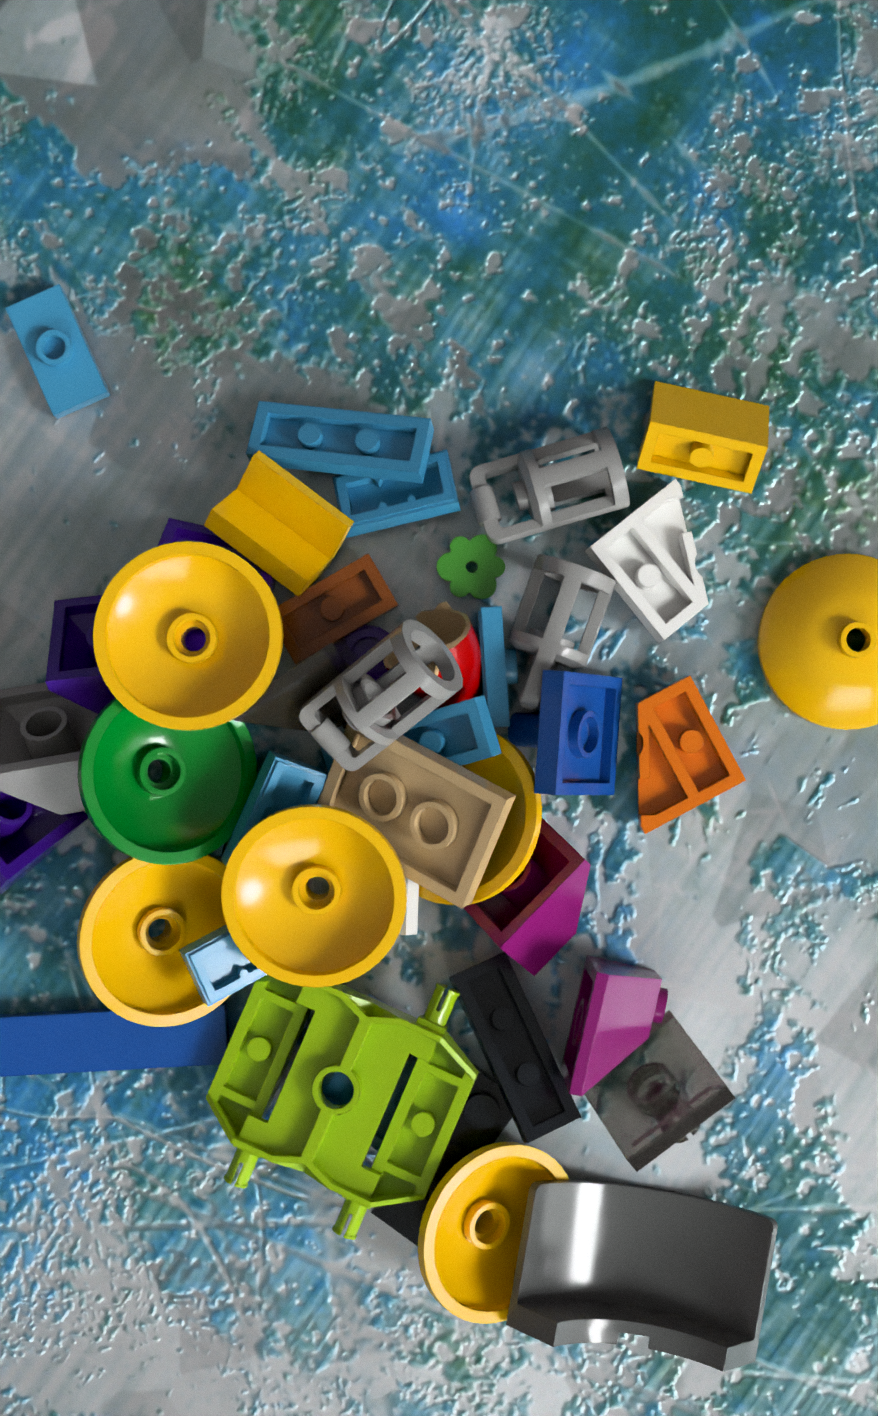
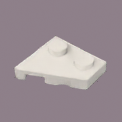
M676 479L585 551L602 574L616 581L614 589L657 643L664 641L709 604L703 577L698 573L695 566L697 551L692 531L687 532L680 504L683 492L681 485Z

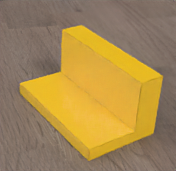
M655 381L652 389L649 419L638 453L636 469L752 494L768 449L769 406Z
M259 450L252 456L238 487L211 509L204 526L299 597L328 569L354 521Z

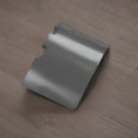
M592 1180L535 1181L531 1184L528 1191L506 1325L552 1347L575 1343L617 1344L620 1332L648 1336V1349L687 1358L722 1372L753 1363L756 1360L778 1230L777 1222L772 1217L738 1206L665 1189Z

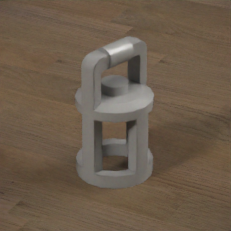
M607 427L478 465L471 470L469 475L472 488L469 494L478 524L484 527L487 539L496 545L543 533L557 527L630 506L628 485L622 461L614 438ZM588 450H593V453L565 460L544 467L542 465L544 463H548L554 460L565 458ZM517 470L519 481L511 483L513 494L519 511L528 509L531 520L501 527L499 521L502 517L492 486L487 485L486 480ZM602 492L605 493L604 497L555 511V506Z
M542 554L537 555L508 636L509 642L517 650L530 655L527 664L531 665L532 669L525 688L519 694V702L523 708L534 710L540 706L543 670H557L558 665L571 669L587 666L616 585L615 580L597 571L563 559ZM544 576L562 583L545 632L530 628L529 633H526L525 629ZM580 589L597 594L578 650H574L575 643L562 638Z
M408 619L306 701L300 709L299 719L302 725L309 731V734L341 767L348 771H356L463 688V677L459 665L443 641L419 621ZM412 641L419 645L416 649L413 647ZM394 651L399 661L395 666L376 681L366 674ZM434 661L442 678L435 675L427 665ZM419 687L428 694L400 716L396 706ZM333 697H337L343 717L349 726L372 740L361 750H356L336 725L320 712L319 709Z

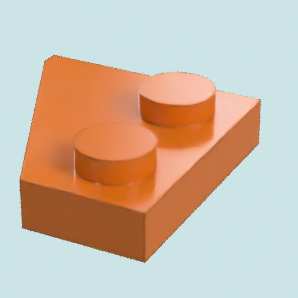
M690 675L635 703L638 825L642 833L647 834L746 781Z

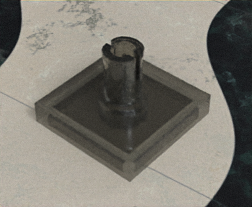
M670 1010L664 1014L661 1024L652 1023L649 1038L584 1094L622 1154L636 1172L675 1143H683L689 1140L686 1136L688 1133L691 1132L694 1136L698 1132L700 1124L735 1099V1096Z

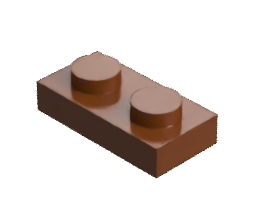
M369 553L307 588L299 597L295 595L278 605L283 624V644L296 665L399 606Z

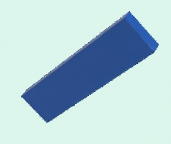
M223 1002L216 1009L201 1018L170 1027H153L137 1024L122 1018L109 1008L0 1014V1077L220 1065L229 1044L227 1002Z

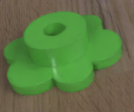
M484 534L477 535L470 541L463 536L455 537L450 543L451 552L443 554L437 561L438 575L443 580L450 582V591L456 597H465L469 593L474 598L480 600L491 597L497 586L495 578L500 577L505 571L504 561L500 557L495 556L497 552L496 544L491 543ZM468 563H475L477 571L474 573L468 572L466 565Z

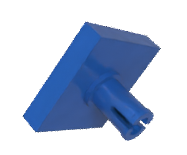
M543 670L540 714L516 712L511 716L510 726H508V738L511 743L518 747L537 748L534 793L549 795H614L623 678L569 671Z

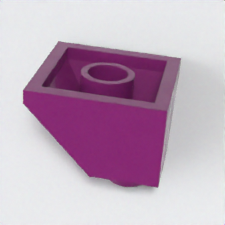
M542 818L536 847L520 875L497 895L485 901L467 905L464 909L500 949L535 976L576 934L591 865Z
M586 955L560 1068L569 1094L583 1096L649 1038L652 1022L661 1024L666 1010L668 989L661 987L662 978L655 970Z

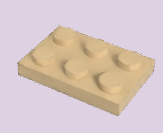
M347 724L344 735L356 750H361L372 741ZM402 735L356 771L345 770L334 759L317 804L342 808L371 823L385 836L394 848L406 878L462 909L471 904L516 795Z

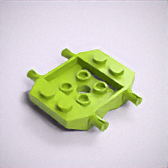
M269 975L255 981L206 1095V1100L227 1138L237 1148L223 1179L229 1184L237 1179L235 1187L247 1188L258 1158L302 1171L326 1188L345 1198L332 1230L340 1236L352 1214V1219L344 1235V1238L350 1240L356 1239L367 1209L424 1200L479 1073L447 1032L448 1027L446 1023L460 992L450 988L440 1009L439 1005L448 986L436 983L435 990L424 1015L416 1018L343 984L329 987H302L285 983ZM311 1010H314V1015L269 1120H266V1114ZM409 1054L418 1059L373 1165L369 1168L363 1165ZM341 1072L349 1077L354 1089L353 1097L349 1103L337 1105L326 1099L323 1094L322 1084L323 1079L328 1073Z

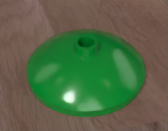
M114 698L96 716L85 735L78 761V787L81 801L89 820L97 832L115 849L134 859L153 864L176 865L187 863L207 856L232 837L235 826L257 779L255 748L251 735L240 716L213 728L192 731L174 730L160 727L139 718ZM157 760L162 766V775L157 781L153 782L150 780L147 771L150 763Z

